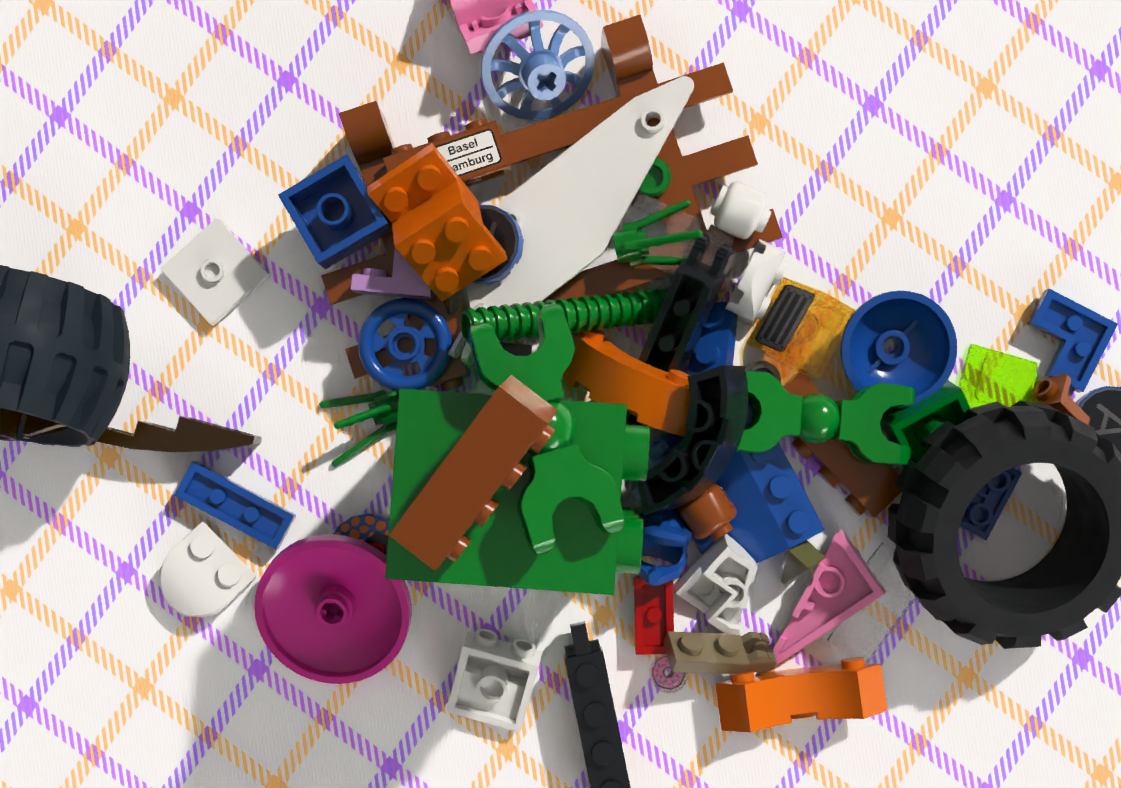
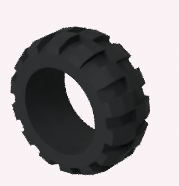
M1021 400L1011 405V407H1006L997 401L970 408L964 413L966 421L955 426L946 420L923 439V442L930 448L918 463L908 460V464L904 465L895 483V486L902 491L900 503H891L888 509V538L896 544L893 562L904 585L917 597L918 602L936 620H941L956 635L980 645L993 644L994 640H996L1004 649L1041 646V636L1046 634L1052 636L1056 641L1065 640L1088 628L1084 618L1098 608L1102 612L1107 613L1121 596V587L1117 585L1121 578V453L1111 441L1099 436L1095 432L1094 427L1048 405ZM1031 463L1053 464L1059 472L1065 487L1067 510L1061 534L1050 552L1033 568L1009 579L979 581L964 577L958 559V532L965 510L977 492L991 479L1011 468Z

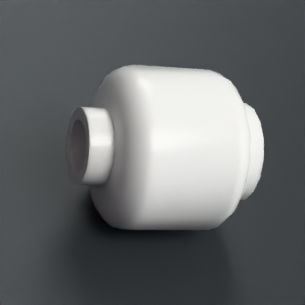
M734 181L729 187L722 185L709 214L714 216L716 228L744 240L749 238L754 230L762 233L769 220L771 211L765 209L767 204L765 193L740 181Z

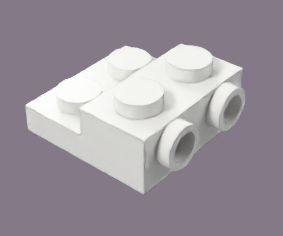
M478 629L475 633L468 631L462 647L446 712L521 733L540 665L542 651L535 650V645L525 639H516L513 643L499 640L497 634L488 629Z

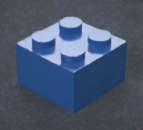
M347 154L278 194L315 260L325 270L392 231V227L383 212L368 196L367 185Z

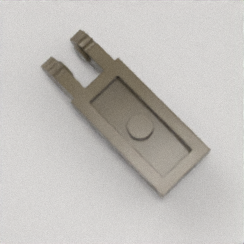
M668 631L663 641L672 672L740 674L749 671H761L763 673L771 671L777 663L774 653L771 651L764 652L770 647L768 635L761 632H748L740 636V634Z

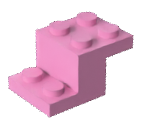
M448 0L458 29L470 54L476 52L484 53L485 47L494 32L514 16L527 11L537 10L532 0ZM540 20V28H542L544 26L542 21ZM529 23L517 27L510 34L516 39L529 37Z

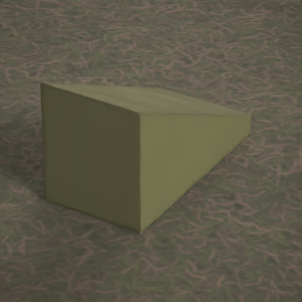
M807 540L792 547L787 553L781 582L783 584L787 583L826 557Z

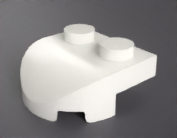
M758 239L725 309L737 314L738 321L746 325H750L755 318L762 320L771 302V299L765 296L771 284L779 285L788 266L782 263L787 252L761 239Z
M202 521L167 554L161 568L160 585L165 601L177 613L186 617H211L223 611L238 594L256 579V575Z

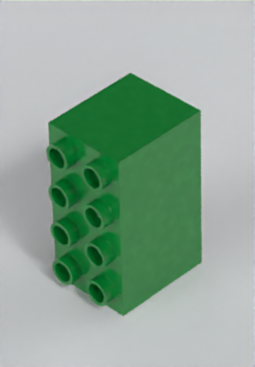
M399 388L389 534L492 395ZM560 400L570 409L575 419L576 434L572 445L579 443L584 459L590 464L601 467L614 478L620 501L622 480L646 481L650 426L627 425V404ZM526 453L520 462L528 468L510 491L503 486L499 488L493 496V499L499 503V506L482 527L474 522L465 534L472 541L455 563L447 557L439 568L434 571L388 534L385 579L614 595L616 572L640 574L643 547V518H639L638 514H634L630 507H622L625 520L623 529L609 534L596 527L594 518L587 505L576 499H565L557 505L552 515L555 535L553 548L548 553L539 556L535 555L528 546L517 513L519 496L530 478L527 459L532 456Z

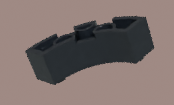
M722 365L687 376L690 401L685 424L688 429L676 450H672L659 464L647 470L646 481H637L644 515L668 512L692 502L713 486L725 472L739 447L747 418L748 382L745 366Z

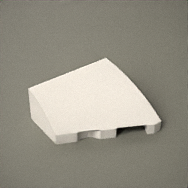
M725 534L713 542L674 585L675 592L706 614L707 622L725 634L739 635L740 628L738 624L743 608L746 609L749 600L748 588L754 582L758 568L757 563L740 544L728 534Z

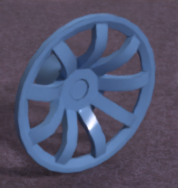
M553 10L527 11L514 16L502 24L491 36L481 60L482 82L489 98L505 113L520 119H545L567 110L584 94L592 79L595 67V54L592 42L586 31L571 17ZM540 20L553 21L560 24L553 33L548 49H544ZM526 23H529L533 51L530 53L510 34L511 31ZM572 30L582 45L570 48L558 56L563 38ZM501 41L508 45L520 58V64L503 59H493L495 50ZM585 56L583 77L571 71H564V68L570 61ZM491 71L510 72L517 75L518 78L505 82L496 90L492 83ZM566 82L578 86L563 102L560 101L558 95L563 91ZM526 89L520 109L503 100L507 94L514 90ZM534 98L550 100L553 106L544 110L531 111Z

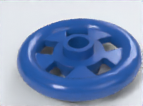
M399 298L381 304L370 313L360 330L358 352L364 369L375 382L393 391L399 392V388L420 390L429 386L443 374L451 358L448 353L452 347V337L447 322L434 307L417 299ZM409 314L416 315L425 320L420 331L412 326L405 325ZM389 319L396 325V328L384 339L377 333V330L383 322ZM404 338L411 339L413 343L412 349L407 353L399 350V342ZM425 338L436 339L435 356L423 355ZM383 348H386L388 356L393 360V363L385 368L380 365L375 353ZM417 361L420 373L404 376L401 366L413 364Z

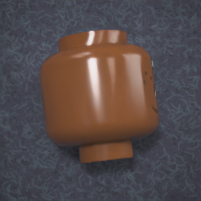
M715 483L704 494L678 508V514L696 539H704L710 536L715 542L733 529L729 522L735 518L737 509L723 488Z

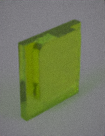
M970 344L958 387L962 389L971 408L997 401L1006 407H1011V405L1021 400L1030 402L1037 377L1036 369L1038 363Z

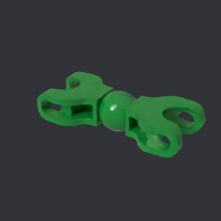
M556 303L543 306L538 313L536 323L539 334V346L535 352L528 356H514L505 351L496 336L494 328L486 323L470 326L468 337L479 380L488 388L496 391L499 385L510 375H513L558 410L549 423L556 430L538 454L532 449H529L527 452L532 456L527 459L530 478L527 485L521 491L517 503V513L528 546L537 556L548 553L554 546L555 535L552 515L557 505L565 499H576L587 505L594 518L596 527L603 532L609 534L619 532L623 529L625 522L614 478L601 467L590 464L585 460L579 443L572 445L576 434L575 419L570 409L560 400L565 396L561 383L562 376L573 359L575 345L564 312Z
M746 371L748 400L752 403L754 415L751 424L744 429L736 452H765L774 447L783 437L800 436L803 440L814 444L825 443L828 440L842 442L849 448L851 454L862 463L907 465L908 460H911L910 448L907 445H899L888 441L882 434L880 422L883 413L890 407L910 406L914 403L915 389L913 387L877 383L860 389L850 400L841 399L834 401L829 396L820 393L808 394L804 397L790 394L784 389L781 382L770 373Z

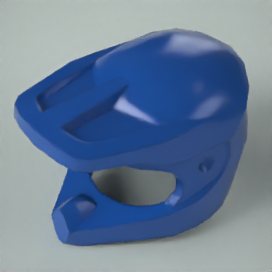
M676 510L644 515V511L640 512L638 516L643 518L642 556L660 558L672 563L673 566H655L641 560L640 574L637 575L652 586L661 585L680 577L688 559L687 552L689 542L692 541V531L685 525Z

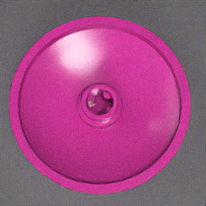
M324 534L298 540L283 549L272 560L260 579L254 604L259 633L270 652L283 665L305 678L329 684L353 683L367 679L386 668L398 655L406 640L412 618V603L405 580L385 579L387 556L377 548L359 539L344 535Z

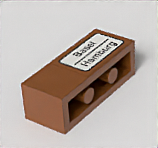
M487 119L470 122L464 126L465 131L450 135L449 131L434 134L427 138L428 143L414 148L412 144L395 147L390 150V156L383 158L388 173L433 143L467 187L512 173V168L496 120L488 123Z

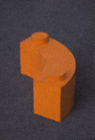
M591 329L586 332L582 330L577 333L571 332L575 351L569 367L562 376L569 385L578 388L580 383L584 386L585 390L590 392L588 398L595 402L627 404V412L636 416L637 422L682 437L685 436L688 429L685 424L690 401L687 377L689 374L671 369L668 373L646 364L617 348L605 337V333L601 330Z
M851 657L840 660L841 664L794 668L755 675L753 671L730 674L731 680L715 684L721 730L751 733L769 727L791 724L792 719L809 718L815 715L817 720L866 719L888 710L881 664H865L864 657Z

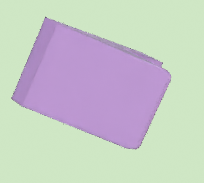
M396 248L394 250L392 277H387L386 270L363 268V275L352 274L351 290L356 294L434 300V292Z

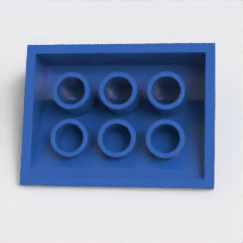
M749 400L745 428L751 424L754 415L753 406ZM668 433L652 441V443L656 445L663 440L671 449L684 437ZM779 442L765 452H736L725 472L716 481V484L723 488L737 509L735 518L729 522L733 529L727 534L740 544L756 563L791 549L825 531ZM692 535L701 555L714 542L710 536L704 539H696Z

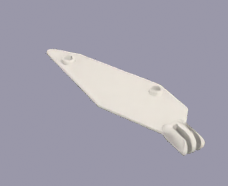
M679 77L634 97L500 201L498 208L509 213L521 228L524 239L522 257L518 264L515 263L514 267L509 271L511 273L505 279L490 285L475 284L473 282L467 285L466 289L470 308L476 310L478 307L487 309L490 306L499 308V306L504 304L511 306L514 303L522 305L525 302L532 304L536 301L543 302L603 255L613 237V233L616 232L694 90V82L690 77ZM652 118L660 120V123L655 127L647 125V122ZM460 331L448 355L454 358H458L461 355L463 363L472 365L474 360L470 345L464 339L462 331Z

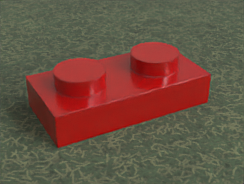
M638 575L633 576L635 654H667L663 641L668 631L674 632L673 580L661 585L652 586Z

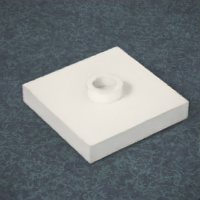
M215 218L160 268L212 326L216 325L270 276L219 218Z

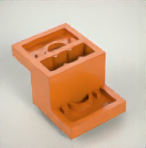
M433 143L367 186L368 196L392 223L394 247L441 302L508 260L506 251L483 224L477 198Z

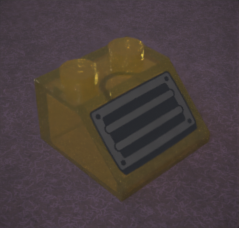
M783 277L771 297L766 313L762 320H758L745 344L796 373L802 372L810 381L817 380L821 377L838 347L844 328L856 310L823 291Z

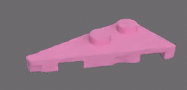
M842 529L834 535L824 555L826 558L816 568L808 587H806L792 613V617L773 649L772 653H774L777 660L776 666L886 593L882 584Z

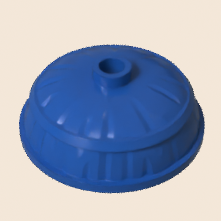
M904 290L878 294L858 307L844 328L840 345L842 367L849 382L857 391L877 383L913 387L915 389V401L912 405L938 392L949 379L957 357L955 329L946 312L935 301L922 294ZM891 339L894 342V348L891 352L885 353L883 344L886 340Z

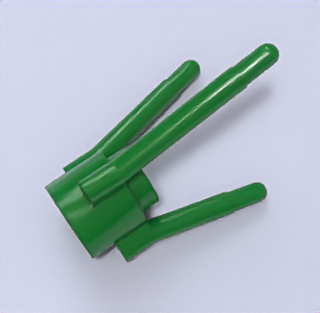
M684 200L636 222L623 224L624 231L613 233L618 262H630L631 267L639 265H680L688 258L643 255L650 254V247L700 238L703 235L701 230L648 238L646 230L640 232L639 230L688 208L691 204L690 201Z
M382 389L370 394L336 398L319 403L320 408L373 402L368 404L369 410L335 422V429L351 426L373 418L376 426L384 424L334 459L331 463L333 467L339 466L388 432L396 430L399 400L396 391L386 393V390Z

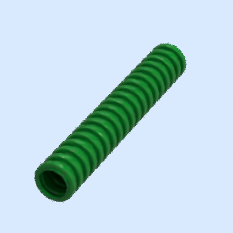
M657 288L654 291L648 289L643 292L638 290L633 293L592 295L589 298L586 296H581L578 299L571 297L567 300L562 298L556 300V302L554 300H547L545 302L536 301L533 304L530 302H525L522 305L514 303L511 306L504 304L499 306V308L496 306H490L487 309L478 307L476 310L467 308L461 316V331L469 345L470 326L479 323H486L492 326L499 341L501 338L505 341L512 338L522 339L524 336L533 338L536 335L539 336L536 323L538 313L543 306L553 303L558 304L562 308L572 333L580 332V330L586 332L591 329L621 328L624 325L630 327L635 324H654L668 288Z

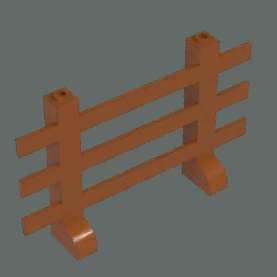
M641 15L633 16L603 26L601 50L617 97L502 134L501 137L511 165L572 146L634 97L679 78L676 77L657 83L653 71L651 49ZM724 62L683 75L690 77L694 82V90L684 109L733 93ZM377 101L339 113L349 145L367 186L387 174L383 158L390 156V150L395 148L386 118ZM652 118L647 122V125L655 127L660 123V120ZM672 128L656 157L663 160L670 169L671 181L668 189L664 194L655 198H647L637 192L629 206L630 208L652 200L655 212H658L684 200H689L691 204L688 208L660 220L659 224L663 236L694 230H701L703 234L708 235L710 238L709 246L701 262L710 267L713 264L717 250L723 243L732 247L731 255L754 248L758 239L770 243L783 238L773 208L769 209L771 215L762 233L754 230L747 239H739L716 227L707 230L693 190L694 186L757 166L758 162L749 135L682 157ZM386 217L387 221L389 222L390 226L392 227V223H391L390 220ZM393 230L382 236L387 254L321 275L330 305L365 295L356 294L351 290L352 274L363 275V268L386 270L387 277H392L395 250ZM697 238L650 248V254L643 256L688 258ZM617 259L581 271L543 302L547 300H554L556 302L558 299L563 298L567 300L571 297L578 299L581 296L589 298L592 295H611L673 275L679 265H639L631 267L630 262L619 263ZM723 283L719 294L726 290L725 283ZM435 293L433 301L420 300L434 307L443 316L450 329L453 345L461 331V316L464 310L450 314L446 301L441 302ZM409 314L408 318L411 326L420 331L425 320L416 315ZM404 338L399 342V350L403 353L409 352L413 347V343L409 338ZM425 338L423 355L435 356L436 339ZM358 345L346 348L345 351L354 379L368 375L361 363ZM386 348L375 353L378 362L383 368L393 363V360L386 352ZM461 355L458 358L451 356L445 371L434 383L430 384L431 387L440 386L442 391H448L464 385L462 378L468 377L470 374L467 365L461 361Z

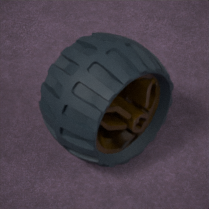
M0 265V440L25 441L42 445L68 447L94 445L114 418L128 381L130 339L124 310L120 306L113 304L111 299L106 296L96 294L81 285L34 271L29 272Z

